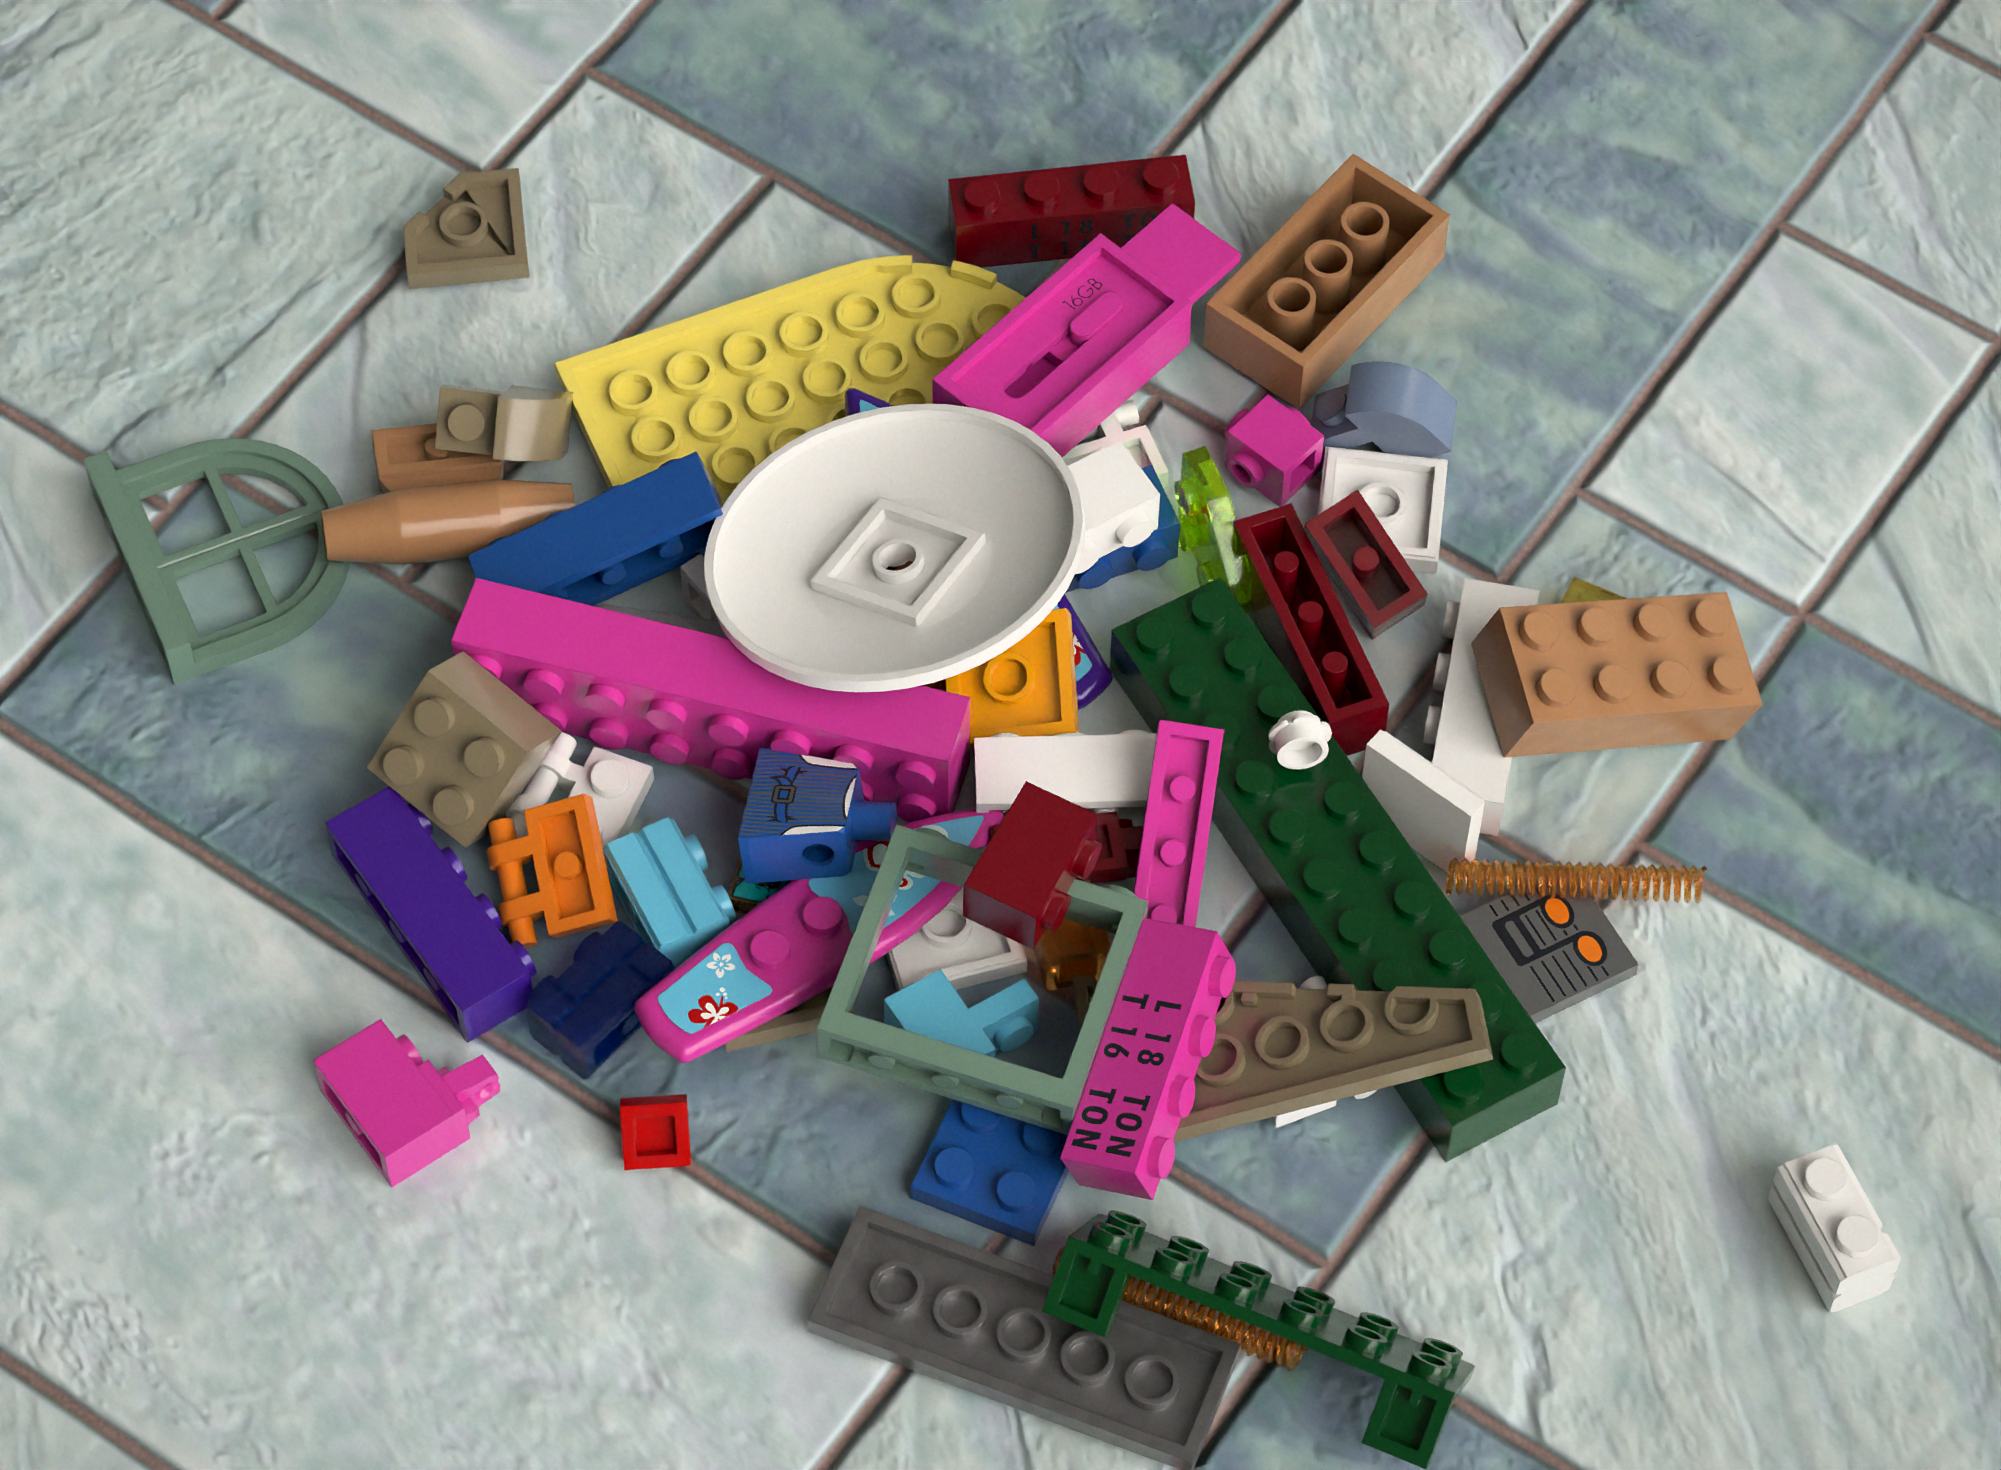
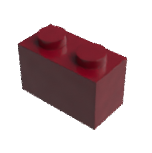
M1358 489L1305 523L1304 530L1322 566L1371 639L1376 638L1425 605L1428 593Z
M1026 781L964 883L963 917L1034 950L1046 929L1055 932L1061 925L1071 902V895L1067 894L1076 877L1086 880L1096 865L1102 848V844L1095 841L1097 814Z

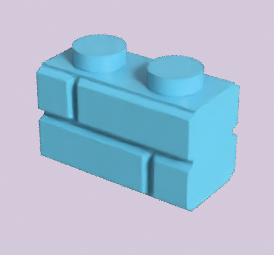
M664 818L643 827L640 833L635 834L632 832L606 843L603 848L610 884L659 976H667L709 941L728 928L729 922L736 920L734 907L725 888L721 884L711 887L702 872L708 869V863L697 837L693 833L683 837L673 818Z

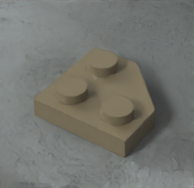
M519 168L459 173L443 188L444 197L425 215L419 211L403 226L409 289L529 278Z

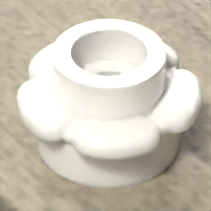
M1308 711L1289 712L1282 716L1270 729L1268 734L1270 740L1269 748L1277 755L1278 762L1286 768H1310L1322 762L1329 752L1327 742L1332 735L1330 725L1327 722H1320L1318 716Z

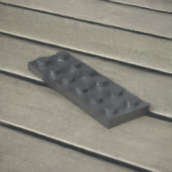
M861 1205L807 1320L808 1332L1180 1470L1194 1469L1240 1356L1241 1344L1124 1301L1121 1303L1111 1333L1106 1337H1102L1042 1312L1054 1278L1053 1275Z

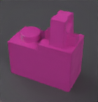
M382 1019L313 1060L321 1093L391 1188L469 1140L468 1125L480 1116L478 1107L500 1092L498 1074L483 1054L452 1071L447 1066L436 1070L429 1060L423 1063L419 1052L405 1034L395 1038Z

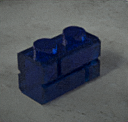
M621 920L614 923L603 935L599 932H593L588 935L575 951L574 963L558 978L554 975L543 978L532 990L527 1002L526 1012L529 1031L534 1040L554 1056L558 1055L565 1065L583 1079H588L642 1027L634 1011L636 1000L675 969L670 959L650 943L647 945L641 936Z

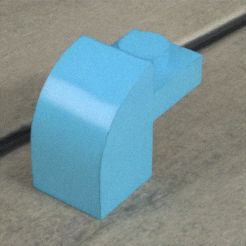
M939 969L885 998L884 1024L996 1058L997 1051L1009 1052L1017 1049L1030 1039L1034 1031L1038 1030L1039 998L1024 978L968 1009L943 971Z

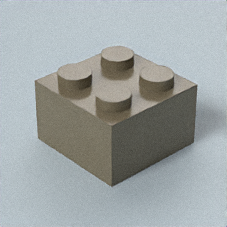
M462 651L427 671L366 768L466 848L489 833V822L506 818V811L523 792L562 730Z

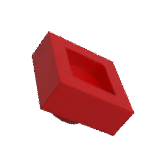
M687 1094L620 1098L624 1170L691 1166Z

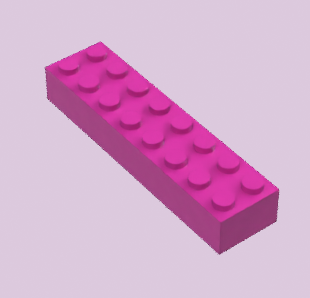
M479 578L475 579L451 639L454 656L464 651L562 730L563 733L590 739L597 745L611 750L627 748L651 754L658 760L672 765L688 763L713 769L719 775L733 780L752 779L759 748L853 763L860 769L864 801L895 802L897 815L909 823L919 819L954 812L970 765V697L922 685L884 692H844L810 687L767 671L751 661L727 638Z

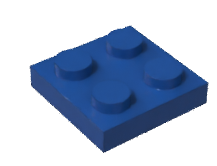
M952 1099L911 1184V1199L1035 1246L1069 1173L1068 1168L1060 1159L1068 1135Z

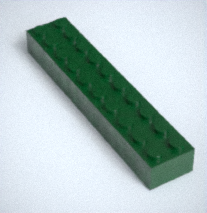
M1222 578L1213 580L1111 629L1109 670L1152 733H1157L1159 720L1224 730L1211 819L1317 975L1324 978L1327 986L1328 984H1350L1359 991L1392 992L1396 986L1476 989L1483 1006L1493 1060L1393 1085L1444 1161L1448 1162L1557 1105L1566 1070L1565 1065L1334 737L1331 735L1330 740L1327 742L1329 752L1326 758L1310 768H1286L1278 762L1277 755L1270 750L1269 731L1282 716L1293 711H1308L1316 716L1318 714Z

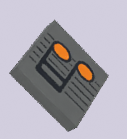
M1571 864L1460 915L1465 925L1534 1023L1540 1022L1635 976L1639 964Z

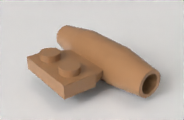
M437 423L372 430V445L379 490L384 493L321 511L326 560L405 565L467 558L468 555L487 547L498 538L514 535L544 521L555 512L566 511L575 507L571 483L501 480L503 478V461L493 459V455L435 449Z

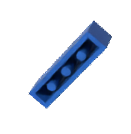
M697 451L685 457L669 460L658 469L628 483L612 486L601 495L571 509L555 512L544 521L514 535L498 538L487 547L468 555L476 578L595 606L672 571L699 554L704 556L716 517L723 515L721 509L723 503L711 476Z

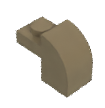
M442 385L439 392L435 449L493 455V459L509 461H553L561 459L568 453L573 392L514 385L506 391Z

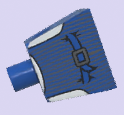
M759 748L738 835L745 883L841 877L847 875L852 871L859 840H891L897 824L895 802L864 801L860 769L853 763Z

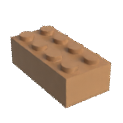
M1352 154L1206 303L1203 347L1299 410L1442 261L1445 253L1450 214L1357 155Z
M1727 592L1500 607L1471 643L1504 758L1729 740L1763 705Z

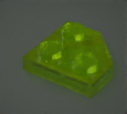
M1206 446L1182 453L1180 480L1174 483L1175 495L1179 504L1178 515H1176L1180 522L1179 546L1184 552L1192 551L1198 563L1196 571L1200 587L1221 577L1244 611L1249 613L1252 575L1246 554L1243 552L1235 554L1237 552V539L1231 520L1237 518L1231 495Z

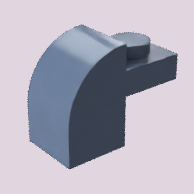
M1382 361L1358 363L1351 365L1349 384L1315 395L1311 426L1324 435L1322 457L1325 455V446L1350 449L1373 441L1385 453L1431 458L1451 452L1457 401L1432 377L1413 367Z

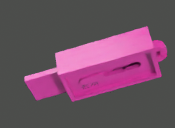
M1173 203L1121 248L1100 233L932 379L933 404L976 408L1013 420L1036 433L1063 457L1189 345L1192 304L1240 263L1241 253Z

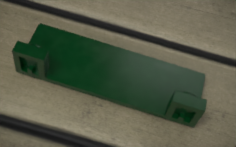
M1111 1210L1107 1216L1098 1214L1068 1236L1042 1312L1106 1337L1112 1331L1131 1276L1385 1379L1361 1443L1423 1469H1427L1431 1464L1453 1402L1471 1379L1475 1368L1473 1364L1461 1360L1463 1352L1457 1347L1433 1338H1425L1423 1343H1419L1397 1334L1399 1326L1385 1317L1361 1312L1358 1318L1333 1308L1335 1300L1323 1292L1302 1286L1297 1287L1294 1292L1271 1283V1273L1259 1266L1243 1261H1234L1233 1266L1207 1257L1209 1249L1197 1241L1182 1236H1171L1170 1241L1146 1232L1147 1224L1144 1221L1124 1212Z

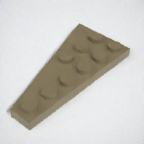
M1072 975L1081 1030L1098 981L1094 976ZM1235 981L1231 993L1226 998H1221L1214 1019L1216 1035L1212 1050L1207 1057H1201L1194 1078L1195 1099L1193 1107L1187 1117H1181L1173 1141L1178 1142L1493 1060L1481 999L1476 989L1396 986L1392 992L1359 991L1350 984H1328V989L1296 988L1294 983Z

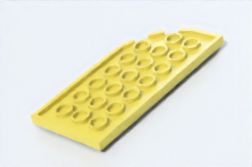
M912 255L885 256L860 260L556 362V378L563 391L573 392L572 412L608 488L628 483L658 469L669 460L679 459L697 451L724 505L737 485L772 453L815 428L846 417L844 395L849 388H856L894 406L933 404L932 379L1020 304L1025 297L997 282L996 273L953 260L951 267L929 263H912Z

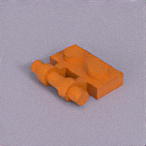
M583 793L523 810L528 836L521 838L516 837L512 818L497 819L488 823L492 846L487 848L486 853L490 870L497 871L503 902L497 908L502 926L509 929L511 943L518 940L525 949L537 946L538 941L534 921L545 916L548 935L556 939L618 922L592 797ZM533 860L540 892L528 895L523 865Z

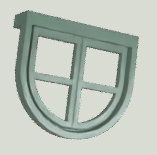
M224 438L183 446L118 470L114 469L107 451L83 459L93 497L174 685L267 652L291 641L312 627L332 606L341 592L347 578L350 562L326 560L321 511L343 505L342 499L335 486L317 466L292 450L260 440ZM244 474L273 481L295 494L305 506L243 528L219 475ZM206 477L230 533L165 556L141 499ZM318 528V550L310 573L302 585L288 599L277 606L253 551ZM241 556L265 613L200 637L175 579Z

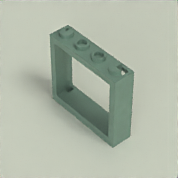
M896 824L818 1023V1057L1068 1135L1143 918H1147L1148 901L1137 898L1133 892L1121 886L1105 885L1100 887L1077 879L1074 880L1067 894L1071 895V902L1064 917L1065 919L1114 933L1115 936L1064 1077L1061 1079L850 1013L905 871L908 870L964 887L965 881L987 847L972 848L950 841L942 833L924 827L913 830Z

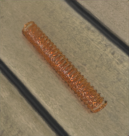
M1454 857L1449 864L1445 892L1448 896L1452 893L1455 871L1457 895L1462 894L1464 874L1466 893L1468 896L1473 893L1474 876L1476 874V893L1480 897L1483 894L1486 872L1488 896L1491 897L1494 893L1496 875L1497 894L1501 897L1504 895L1507 873L1509 897L1511 898L1514 895L1517 874L1518 895L1520 898L1525 895L1526 876L1528 875V895L1532 899L1535 896L1538 872L1539 896L1541 899L1545 896L1547 875L1549 878V896L1552 899L1556 896L1557 877L1559 874L1560 897L1563 900L1566 897L1569 874L1570 897L1573 900L1576 898L1578 876H1580V897L1584 900L1587 897L1590 874L1591 898L1593 900L1597 898L1600 875L1601 898L1605 901L1608 898V884L1611 875V898L1615 901L1618 899L1621 874L1622 899L1624 901L1628 899L1631 876L1632 899L1636 902L1639 899V886L1642 875V898L1647 902L1649 900L1652 875L1653 900L1657 902L1660 899V884L1663 877V900L1667 903L1670 900V887L1673 875L1674 901L1676 903L1680 901L1682 877L1684 879V901L1687 904L1691 901V886L1694 876V901L1698 904L1701 902L1702 881L1707 868L1703 866L1698 870L1693 865L1688 870L1684 865L1679 869L1671 865L1667 870L1663 864L1658 869L1651 864L1646 869L1643 864H1640L1636 869L1632 863L1627 868L1622 863L1616 866V868L1612 863H1609L1605 868L1601 862L1595 867L1589 862L1584 867L1580 861L1575 866L1570 861L1564 866L1560 861H1557L1553 866L1549 860L1544 865L1537 860L1532 866L1529 860H1526L1522 865L1518 859L1513 864L1506 859L1501 865L1498 859H1495L1491 864L1487 858L1481 864L1475 858L1470 864L1466 857L1461 862Z
M1064 1247L1060 1248L1058 1251L1056 1260L1052 1267L1053 1276L1055 1275V1272L1057 1270ZM1133 1276L1130 1278L1122 1300L1241 1344L1240 1352L1245 1349L1247 1356H1251L1256 1352L1258 1360L1266 1356L1269 1364L1276 1360L1278 1367L1286 1364L1289 1371L1297 1367L1304 1351H1307V1347L1300 1345L1295 1355L1297 1343L1292 1341L1289 1342L1285 1350L1287 1339L1283 1337L1279 1338L1274 1348L1277 1335L1269 1333L1264 1344L1267 1331L1261 1328L1253 1342L1257 1327L1251 1324L1243 1338L1246 1322L1241 1320L1233 1334L1236 1318L1231 1316L1222 1332L1226 1314L1221 1312L1212 1328L1216 1310L1212 1308L1209 1309L1202 1324L1206 1306L1202 1304L1199 1305L1192 1320L1196 1304L1192 1300L1189 1301L1181 1318L1186 1300L1182 1296H1179L1171 1314L1176 1296L1172 1292H1169L1161 1310L1166 1292L1162 1288H1159L1158 1294L1151 1306L1156 1288L1153 1284H1149L1148 1290L1141 1302L1146 1284L1143 1280H1139L1135 1293L1130 1300L1136 1280Z

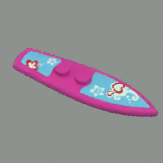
M976 810L958 811L919 819L901 826L913 830L924 827L942 833L950 841L977 849L978 847L988 845L991 840L989 828L993 827V825H999L1002 822L1003 814L1001 810L989 811V813H976ZM863 840L859 842L852 871L845 876L791 881L718 934L638 998L634 1005V1011L649 1038L674 1059L687 1063L746 1034L833 987L890 841ZM906 870L869 965L914 935L940 913L963 887Z

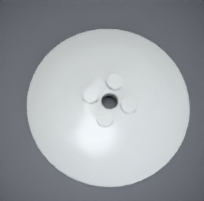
M905 404L883 407L843 417L815 428L790 441L757 465L737 485L721 508L723 515L716 517L705 551L704 577L713 612L725 635L737 649L767 671L793 682L832 691L884 692L907 689L934 683L977 667L1006 651L1038 626L1058 604L1078 569L1085 540V515L1078 486L1063 458L1048 442L1021 424L995 413L949 404ZM908 561L913 562L902 570H887L888 567L900 566Z

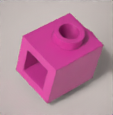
M1269 394L1251 410L1245 408L1238 412L1226 429L1225 467L1229 469L1234 479L1242 486L1255 488L1279 507L1283 506L1321 470L1324 435L1312 427L1300 411L1293 407H1285Z

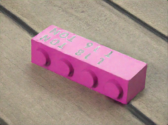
M1143 918L1060 1157L1079 1185L1153 1200L1160 1179H1165L1169 1175L1175 1157L1173 1140L1180 1119L1189 1115L1194 1104V1078L1201 1057H1207L1210 1054L1215 1041L1216 1025L1214 1019L1221 998H1226L1231 993L1235 982V961L1217 931Z

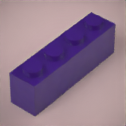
M388 786L325 822L332 856L467 1042L474 1040L535 1003L531 977L536 975L537 971L529 953L518 940L509 944L499 930L502 927L500 917L491 901L483 893L476 897L472 894L464 883L467 880V874L457 855L448 846L440 850L430 837L433 834V828L427 816L411 803L406 804L400 794Z

